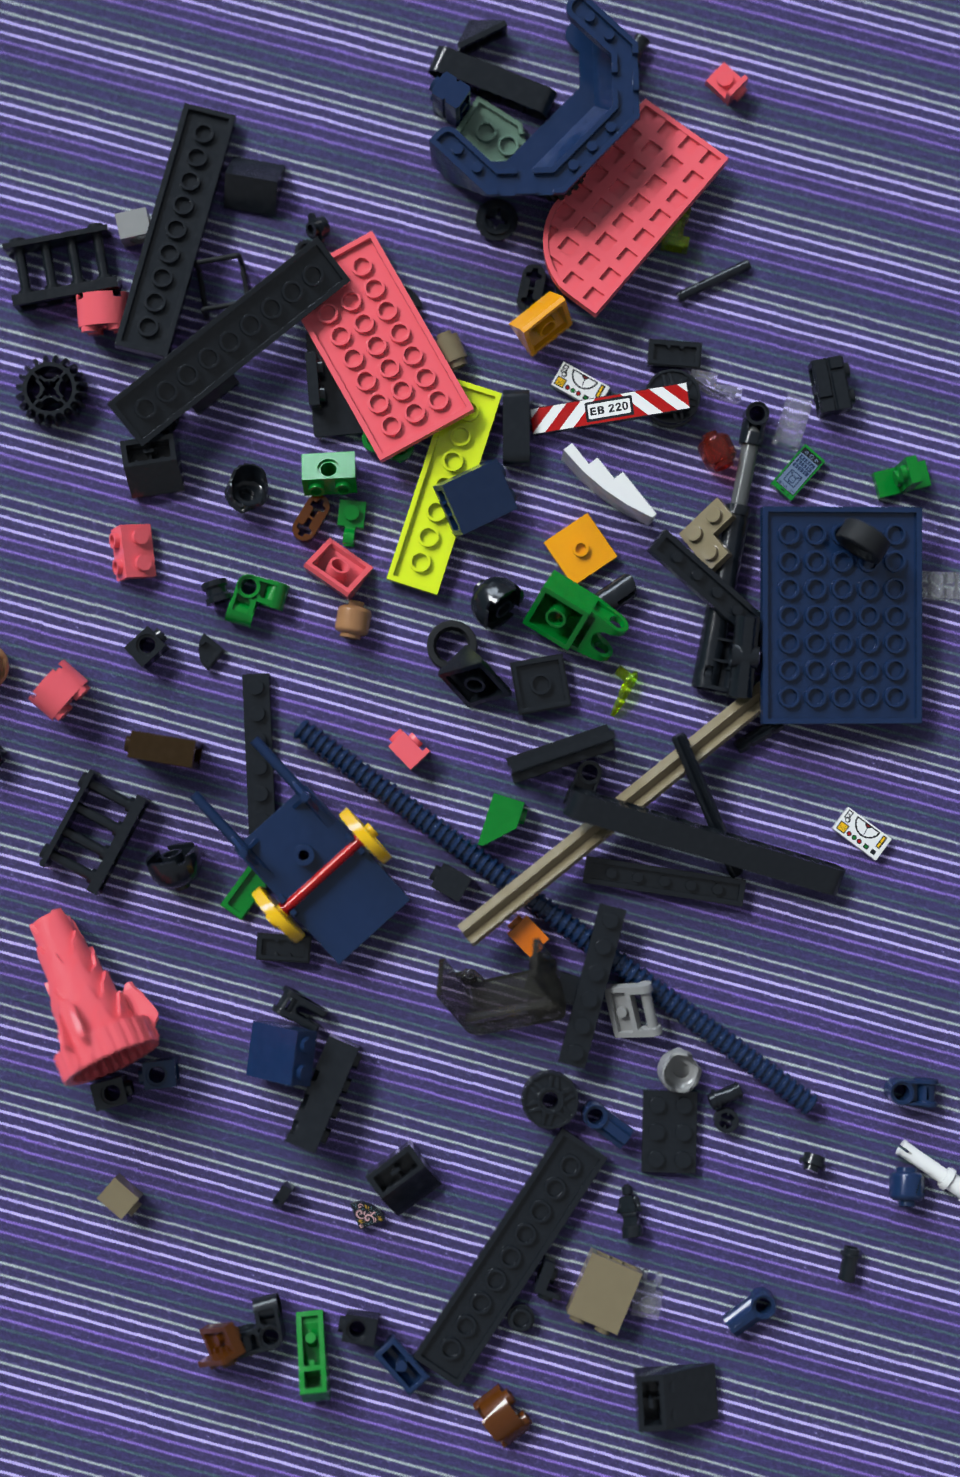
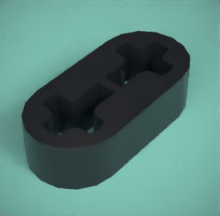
M538 264L528 265L522 273L517 297V309L520 313L526 310L525 303L521 301L527 300L528 293L533 294V303L538 301L543 295L546 272ZM533 272H537L541 280L537 279L535 287H530V278L527 275L531 276Z

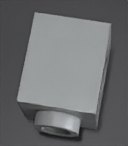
M146 207L115 214L120 240L124 247L144 243L152 217Z

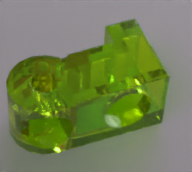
M691 207L663 238L660 250L686 255L690 237L683 236V232L691 214Z

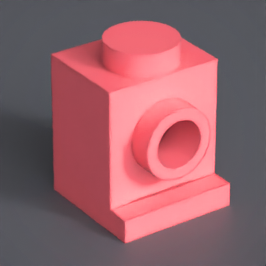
M401 728L389 739L392 743L388 747L411 771L430 753L427 747L423 751L419 748L423 743L413 733L408 736Z

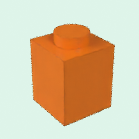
M518 915L508 924L511 930L507 932V935L529 957L549 940L548 936L527 915L523 918Z

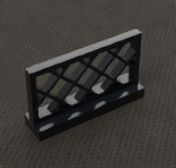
M607 724L508 757L506 761L515 784L615 750L613 740L616 736L614 730L609 731Z

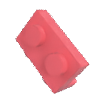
M126 524L113 528L109 536V544L114 553L112 569L116 575L117 582H123L127 579L156 577L151 525Z

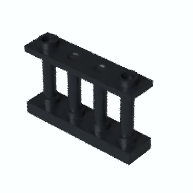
M92 223L83 229L30 239L17 237L10 239L9 243H3V250L9 257L15 256L21 289L18 292L19 294L11 295L13 306L21 313L76 302L77 294L83 297V293L108 290L113 291V295L121 294V282L117 276L109 274L103 239L112 237V232L108 225ZM93 241L99 276L96 280L87 281L83 279L77 244ZM67 246L73 281L69 285L61 286L57 284L51 249ZM41 251L47 286L43 290L35 291L31 289L25 254Z
M90 769L88 773L84 772L77 784L80 789L51 843H46L39 854V857L42 858L39 865L49 867L53 861L87 879L86 882L89 883V886L86 890L95 895H100L151 799L138 794L136 798L132 797L130 799L96 781L100 772ZM90 790L124 807L127 815L123 822H116L84 805L83 803ZM77 814L112 831V835L115 837L111 845L103 846L71 829L70 827ZM64 838L99 855V859L102 861L98 869L94 868L91 870L57 852Z

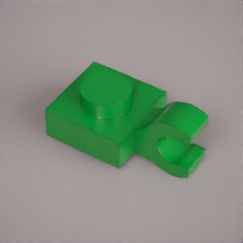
M340 499L337 527L345 528L343 546L354 547L356 529L364 530L367 502Z

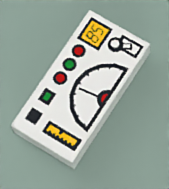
M563 362L551 383L552 388L576 401L606 396L610 389L609 386Z
M849 807L844 810L831 828L874 861L877 860L892 840Z

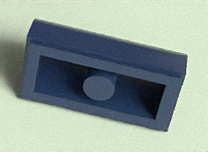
M394 1334L383 1341L374 1351L373 1355L409 1396L430 1378L428 1372L413 1358L412 1354Z

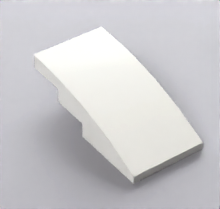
M573 443L563 450L561 460L597 496L623 514L647 526L653 522L656 516L655 511L623 472L614 478L598 457L589 464Z

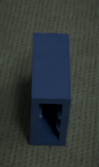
M497 459L487 460L433 486L454 536L464 535L518 509L515 503L517 500L516 495L505 479L506 471Z
M253 1021L246 1075L287 1086H310L317 1031L274 1021Z

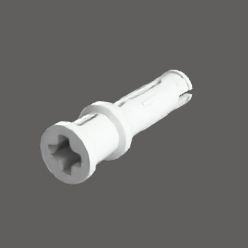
M904 1139L900 1145L909 1152L907 1153L898 1147L895 1154L936 1180L941 1190L946 1189L958 1197L960 1202V1176L956 1174V1170L950 1167L946 1169Z

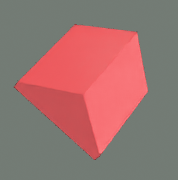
M331 538L303 566L306 572L348 601L354 597L373 569L371 565Z

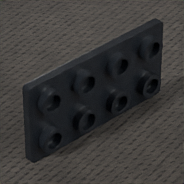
M307 333L305 360L309 406L312 410L315 438L363 434V430Z

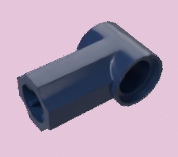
M597 1100L587 1101L581 1109V1115L585 1124L596 1130L619 1149L631 1138L634 1129L606 1109L601 1102ZM597 1108L601 1110L600 1118L595 1121L588 1119L589 1111Z
M758 1287L750 1293L748 1298L722 1315V1318L731 1332L738 1337L760 1320L772 1317L776 1310V1304L768 1289ZM761 1298L769 1300L768 1305L764 1308L756 1306V1302Z

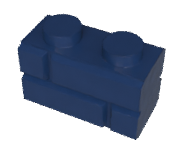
M446 71L441 77L437 76L431 83L429 88L432 92L430 100L433 102V113L442 119L446 118L448 123L458 127L471 107V90L469 85L461 80L457 81L455 76Z

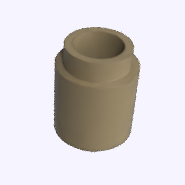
M447 330L436 336V343L452 371L468 364L466 360L467 354L458 333H452L451 330Z

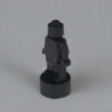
M624 1184L622 1194L625 1196L619 1198L617 1214L622 1213L623 1216L622 1238L644 1236L643 1225H640L638 1211H643L638 1196L631 1195L633 1194L632 1186Z

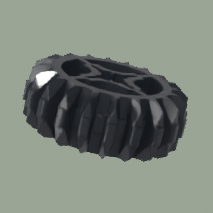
M54 355L52 361H50L48 356H43V363L33 359L35 367L31 368L26 365L25 370L28 374H19V378L24 383L16 384V389L21 391V393L16 395V399L23 401L19 405L20 409L27 411L26 416L29 419L34 418V422L38 425L44 421L45 426L50 428L54 420L55 425L61 427L62 419L71 424L72 421L69 416L73 414L78 418L80 414L76 409L78 407L85 409L86 407L80 400L88 399L89 397L83 391L88 388V384L82 381L85 375L82 372H78L79 367L76 364L70 365V361L67 358L60 361V358ZM52 372L62 373L60 376L56 375L53 379L42 377ZM71 380L72 393L70 399L67 400L64 392L68 387L67 383ZM37 382L40 386V392L36 396L37 400L34 402L33 389ZM46 384L50 388L53 387L60 399L55 395L52 396L44 385ZM55 403L62 406L53 411L42 410L44 407L48 408Z

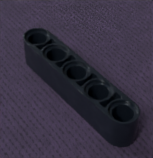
M438 46L428 73L434 78L437 76L441 77L447 71L455 76L457 81L461 80L469 85L472 94L539 120L548 119L557 97L555 90L546 85L446 46Z

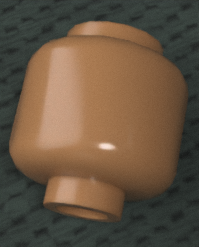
M349 600L348 605L343 604L338 607L335 629L340 632V637L360 640L361 637L368 634L372 613L369 609L364 608V602Z

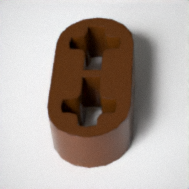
M311 496L292 526V532L298 541L303 543L312 541L329 516L331 506L325 496ZM320 501H323L325 511H318L313 518L314 508L312 504H318ZM308 520H311L312 522L309 525L311 533L309 535L305 533L303 536H300L298 527L300 525L305 526Z

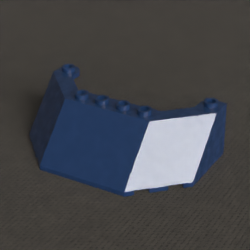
M568 0L566 15L571 24L566 29L565 39L579 54V88L507 161L491 162L457 129L443 127L429 139L432 166L451 183L487 197L564 195L640 119L638 42L592 0Z

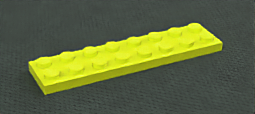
M459 379L457 380L475 412L432 436L386 578L389 581L438 596L457 535L454 536L433 486L481 463L502 397L500 392Z

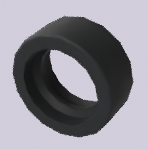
M847 518L835 537L838 543L849 552L874 564L881 562L891 546L889 539L869 524L855 518Z
M455 620L441 622L429 634L427 641L428 655L438 668L441 669L449 662L440 657L436 648L437 640L447 631L453 630L463 634L468 646L477 652L476 636L471 628L463 622Z

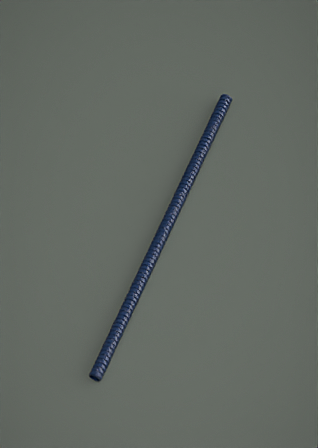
M308 719L304 720L294 732L293 738L295 740L300 739V744H306L309 750L312 748L315 755L320 754L322 760L327 759L329 765L332 763L334 769L337 770L339 768L341 770L340 773L343 775L346 773L348 775L347 778L349 780L351 778L354 779L356 785L358 783L361 784L360 788H366L368 794L373 793L375 799L380 798L382 804H388L387 808H393L395 814L400 813L402 819L407 818L409 824H415L414 828L422 829L421 833H427L429 839L434 838L436 844L441 843L443 849H449L448 853L450 854L453 852L456 859L460 857L463 864L468 863L470 869H476L475 873L478 874L480 872L483 874L482 878L485 879L487 877L490 884H496L495 887L497 889H503L519 876L517 873L512 874L510 868L508 870L504 868L505 864L502 863L500 865L497 863L498 859L495 858L493 860L490 853L485 854L483 848L481 850L478 849L476 843L474 845L470 843L471 839L468 838L466 840L463 833L459 835L456 828L454 830L451 829L449 823L447 825L443 823L444 819L441 818L439 820L437 814L432 815L429 808L427 810L424 809L422 803L420 805L417 804V800H412L410 794L405 795L403 789L398 790L396 784H390L391 780L383 779L384 775H378L376 769L371 770L369 764L364 765V761L356 759L357 755H351L349 749L344 750L342 744L337 745L335 739H329L330 735H324L321 729L318 731L316 729L317 726L315 724L310 725ZM544 893L538 894V896L523 906L524 909L529 908L531 914L533 912L537 914L536 918L539 919L541 917L544 919L543 923L546 924L548 922L551 929L556 928L558 934L563 933L565 939L567 937L571 939L570 943L573 944L575 942L578 949L582 947L584 949L583 952L586 954L593 929H587L585 923L580 924L578 918L573 919L571 913H565L566 909L558 908L559 904L556 903L554 905L551 898H545L546 895ZM616 949L610 971L612 974L617 973V977L619 979L624 978L625 983L651 981L653 1004L658 1003V1008H664L667 1014L671 1013L673 1019L678 1018L680 1024L685 1023L687 1029L691 1028L692 1033H698L700 1039L705 1038L707 1044L712 1043L714 1049L719 1048V1052L721 1054L725 1053L726 1058H732L734 1064L739 1063L741 1069L746 1068V1072L748 1074L752 1073L753 1078H759L762 1084L766 1083L768 1089L773 1088V1092L776 1095L780 1093V1097L783 1100L788 1099L787 1103L790 1105L794 1104V1108L797 1110L801 1109L802 1114L805 1115L813 1109L818 1100L817 1094H811L809 1088L804 1089L802 1083L797 1084V1080L795 1078L791 1079L790 1074H784V1070L781 1068L777 1069L775 1063L770 1064L768 1058L763 1059V1055L761 1053L757 1054L756 1049H750V1045L747 1043L743 1044L741 1038L736 1039L734 1033L729 1034V1030L727 1028L723 1029L722 1024H716L714 1018L709 1019L707 1013L702 1014L700 1008H694L695 1004H689L688 999H682L680 993L675 994L673 988L668 989L666 983H660L661 979L653 978L654 974H648L646 968L641 969L639 963L634 964L632 958H626L627 954H621L620 949Z

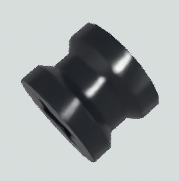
M226 578L211 580L201 585L202 591L207 596L205 600L207 606H215L231 600L232 595L226 588L228 584Z

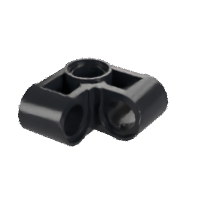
M278 1293L250 1299L253 1303L255 1324L237 1327L241 1333L240 1340L245 1349V1353L237 1358H245L261 1352L274 1350L281 1345L286 1331ZM274 1329L278 1333L279 1339L275 1341L269 1340L266 1337L265 1331Z

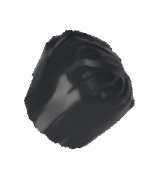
M244 463L234 469L224 491V497L228 504L239 513H246L256 507H261L268 501L269 489L266 473L263 468L255 464Z

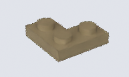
M717 497L679 533L694 554L714 572L732 556L731 552L717 536L736 519V516Z

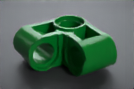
M250 574L243 575L237 581L233 597L226 611L225 621L251 628L252 619L258 604L282 612L290 586ZM247 581H253L257 585L255 592L252 594H245L242 591V586Z

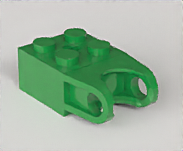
M556 570L552 572L522 622L567 651L570 648L589 658L603 662L610 659L613 649L601 633L623 636L629 627L626 618L600 597ZM610 621L617 622L621 628L616 627ZM594 646L601 648L605 653L598 652Z

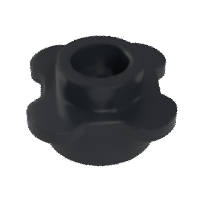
M309 213L306 233L311 238L315 239L318 237L324 243V237H327L330 233L329 223L324 216L316 217L314 213Z

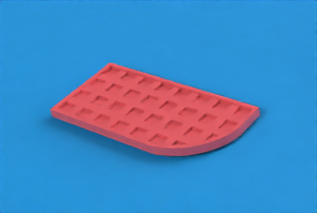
M646 98L639 105L640 119L586 172V177L583 178L582 184H578L579 188L577 190L573 189L571 191L572 194L569 197L565 195L563 200L558 198L550 209L544 226L543 254L547 270L553 282L566 297L595 318L727 165L729 159Z

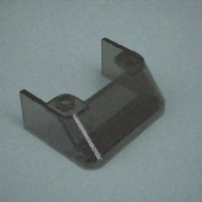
M539 938L533 939V956L529 960L530 970L484 979L481 974L473 969L455 972L444 958L439 959L436 997L470 1034L485 1035L563 1019L566 1015V1001L556 960Z

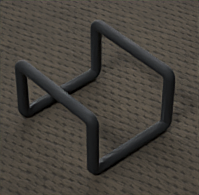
M240 253L195 260L194 265L203 306L201 312L205 319H209V311L228 308L234 302L208 306L202 270L199 265L237 258L245 294L249 291L245 263Z

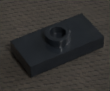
M649 339L647 367L699 371L702 343Z
M258 932L256 960L310 963L312 936L305 935L300 942L295 943L285 934Z

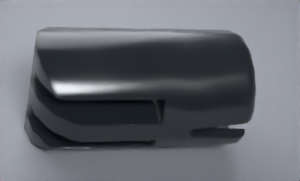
M623 574L597 591L595 595L617 611L637 596V589L633 577L629 574Z

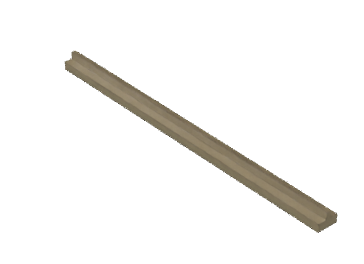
M760 681L753 686L752 698H738L688 738L698 764L703 762L716 749L721 747L726 741H729L744 726H747L749 722H752V720L760 715ZM676 749L615 798L643 807L648 806L656 798H659L664 791H667L669 787H672V785L686 775ZM583 823L457 925L471 945H477L493 930L501 926L504 921L512 917L514 913H517L525 904L538 896L541 891L549 887L551 883H554L562 874L575 866L578 861L596 849L599 844L604 842L609 836H612L614 831Z

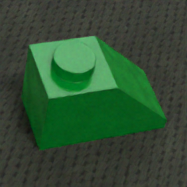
M494 793L478 845L484 846L517 828L518 823L523 825L528 809L523 808L525 802Z

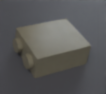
M591 1247L566 1305L567 1314L570 1315L569 1318L579 1324L584 1325L585 1322L595 1325L594 1329L602 1334L609 1335L611 1332L618 1335L643 1275L641 1268Z

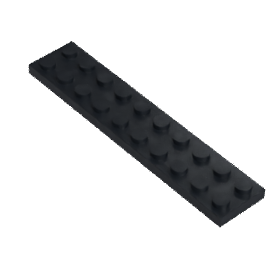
M184 103L115 340V348L157 359H163L171 352L194 272L195 260L198 258L237 121L236 115Z
M316 237L106 404L141 447L144 446L351 280L320 239Z
M561 1127L416 1349L413 1358L455 1386H460L607 1160V1156Z

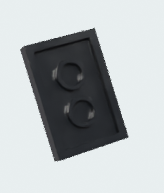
M643 1089L641 1172L696 1174L697 1091L690 1090L686 1093L661 1089Z

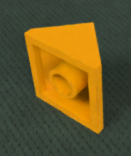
M549 291L511 321L509 325L527 352L533 357L573 325L566 299L559 294Z

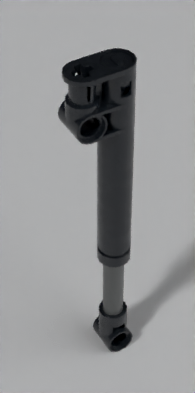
M760 401L751 403L742 416V427L738 443L741 446L731 503L726 504L736 516V519L719 536V539L731 552L732 556L715 573L735 591L737 590L749 526L748 519H750L752 510L751 507H748L757 453L758 449L762 448L766 423L769 418L768 407ZM758 411L762 415V420L758 422L753 421L749 416V412ZM706 605L691 687L728 695L730 677L728 653L730 644L733 643V640L727 639L730 624L708 605Z

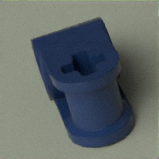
M926 1077L891 1078L884 1085V1094L890 1101L899 1105L934 1108L938 1105L935 1101V1085L938 1084V1079ZM902 1084L904 1093L902 1096L895 1098L894 1089Z

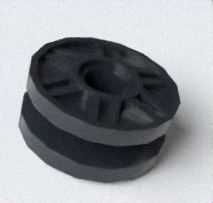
M668 369L660 371L651 378L646 386V389L684 382L688 383L691 410L649 417L653 423L661 428L675 429L683 427L693 419L698 410L701 397L699 386L694 378L683 370Z
M554 1070L539 1071L532 1075L524 1084L521 1094L522 1108L528 1119L538 1127L545 1129L560 1128L569 1123L576 1114L579 1104L578 1092L572 1081L563 1073ZM552 1092L557 1095V1101L554 1105L546 1106L543 1104L542 1099L546 1093Z

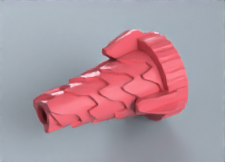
M61 908L51 910L49 914L42 916L29 925L37 944L36 950L39 962L48 981L45 983V987L51 999V1010L58 1027L59 1035L57 1037L60 1042V1051L54 1056V1062L65 1086L81 1085L110 1075L145 1057L159 1045L160 1036L155 1027L159 1019L158 1010L142 991L134 986L132 981L125 983L123 993L121 990L117 991L108 971L103 970L93 946L88 947L84 936H82L75 921L70 916L66 915Z

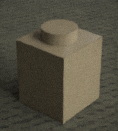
M119 1173L97 1199L122 1220L126 1214L132 1216L142 1205L138 1200L143 1196V1193Z

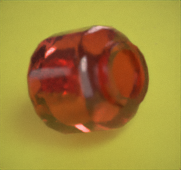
M713 430L702 436L703 441L698 445V453L707 469H714L715 472H720L734 464L733 460L737 453L727 433H717L716 430Z

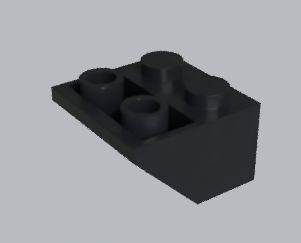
M173 433L157 435L142 447L135 439L120 441L123 467L132 499L185 492L178 439Z
M411 1139L369 1169L365 1175L381 1200L397 1216H400L442 1185V1182Z

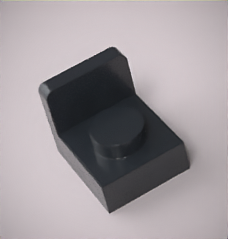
M544 1255L533 1284L534 1292L542 1300L552 1302L555 1299L560 1301V1290L548 1286L549 1283H554L558 1268L555 1267L554 1258Z

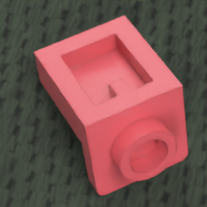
M723 62L706 80L705 85L728 106L734 99L738 101L748 90L746 84L749 78L746 75L740 77Z

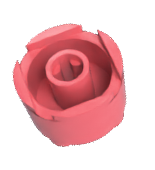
M108 290L85 292L83 297L77 294L78 328L81 329V332L88 333V336L104 335V330L114 331V334H117L129 292L120 291L121 296H114L113 291Z
M65 659L59 663L62 668L59 667L56 671L52 669L34 689L33 693L36 695H31L28 698L30 702L52 721L55 719L59 721L65 718L73 709L70 703L74 699L76 701L81 699L91 688L87 685L89 680Z

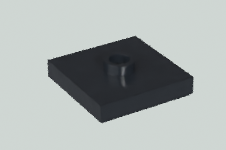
M562 653L510 662L519 716L572 706Z

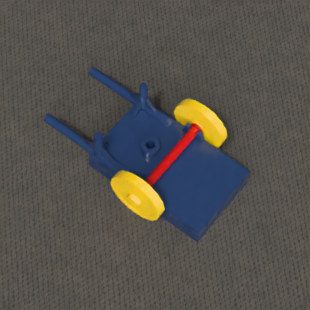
M257 736L251 744L294 790L295 795L244 841L198 790L190 799L235 847L234 850L238 853V856L249 865L278 897L281 903L262 886H259L252 892L253 898L266 913V919L275 928L278 927L289 939L298 943L305 937V934L292 916L296 917L333 959L340 964L410 900V897L365 849L367 847L383 864H386L392 858L391 854L376 838L379 835L369 823L364 825L346 807L339 813V816L355 834L353 835L307 784L304 786L265 742ZM301 850L308 851L309 857L303 860L299 857Z

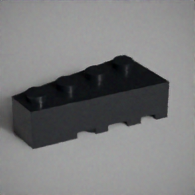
M334 1034L329 1035L314 1070V1075L311 1078V1085L307 1086L304 1099L293 1120L294 1123L291 1130L287 1133L285 1142L313 1154L317 1151L320 1143L326 1144L331 1132L327 1125L330 1118L336 1120L342 1105L337 1103L341 1093H347L352 1081L351 1078H348L351 1068L357 1069L363 1055L358 1052L360 1045Z

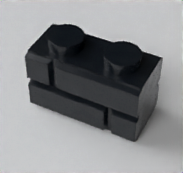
M841 355L811 361L807 367L817 417L821 418L849 412L853 408L852 404H855L854 389L848 386L847 378H850L848 362H844Z

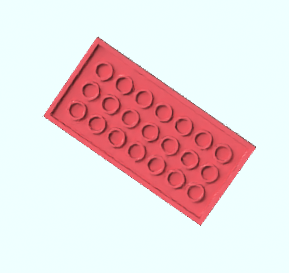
M373 231L330 253L351 281L305 316L301 322L382 463L475 411Z

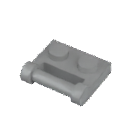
M651 981L607 984L605 998L615 1038L656 1037L662 1034V1027L657 1022L651 992L653 987ZM635 995L641 996L647 1025H641Z

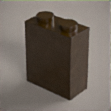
M131 730V736L127 735L124 751L128 752L127 757L199 770L204 743Z

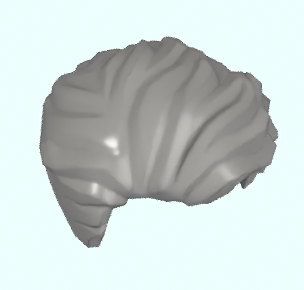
M678 1047L662 1055L658 1062L657 1074L663 1086L669 1091L686 1093L697 1086L702 1069L697 1064V1061L692 1058V1054L689 1051Z

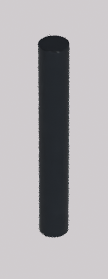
M746 259L677 292L676 297L681 303L750 270L751 264Z

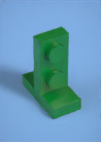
M916 455L905 457L894 468L872 474L878 500L932 486L925 460L918 461Z

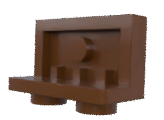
M233 1321L208 1324L199 1329L209 1353L207 1357L197 1362L199 1368L209 1367L210 1370L219 1366L227 1368L237 1363V1357L245 1353L240 1340L241 1333Z

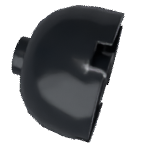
M491 577L481 580L475 585L470 605L476 620L485 629L489 627L491 630H494L505 624L514 615L510 611L514 608L515 604L520 607L524 593L518 585L505 577Z
M193 842L173 844L167 846L170 851L160 854V851L157 850L147 857L145 861L153 881L159 886L168 889L174 888L175 891H181L190 887V883L196 879L201 871V856L197 845L194 846Z

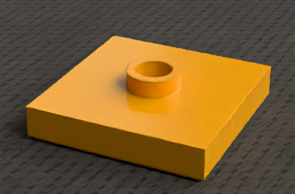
M588 513L543 542L564 575L577 584L617 558V555Z

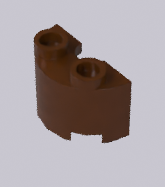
M498 1383L476 1400L473 1406L475 1411H478L484 1419L481 1422L497 1443L500 1441L503 1448H506L528 1431L533 1423L524 1410L518 1412L513 1404L516 1400L509 1389L503 1390Z

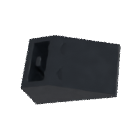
M714 1363L633 1368L636 1419L639 1432L667 1431L718 1419Z

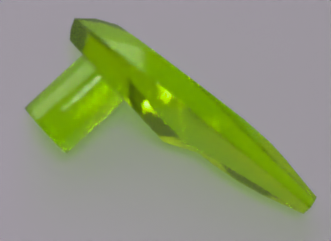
M622 666L616 670L615 675L622 679L624 683L619 689L611 716L614 717L625 703L638 679V671L630 673Z

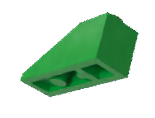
M323 1309L296 1312L300 1396L304 1403L331 1400Z

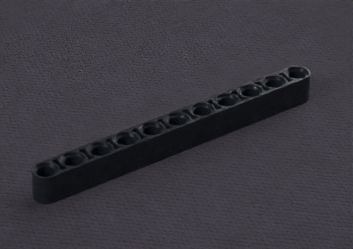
M578 787L571 788L563 811L565 816L580 822L829 895H837L846 869L828 861Z

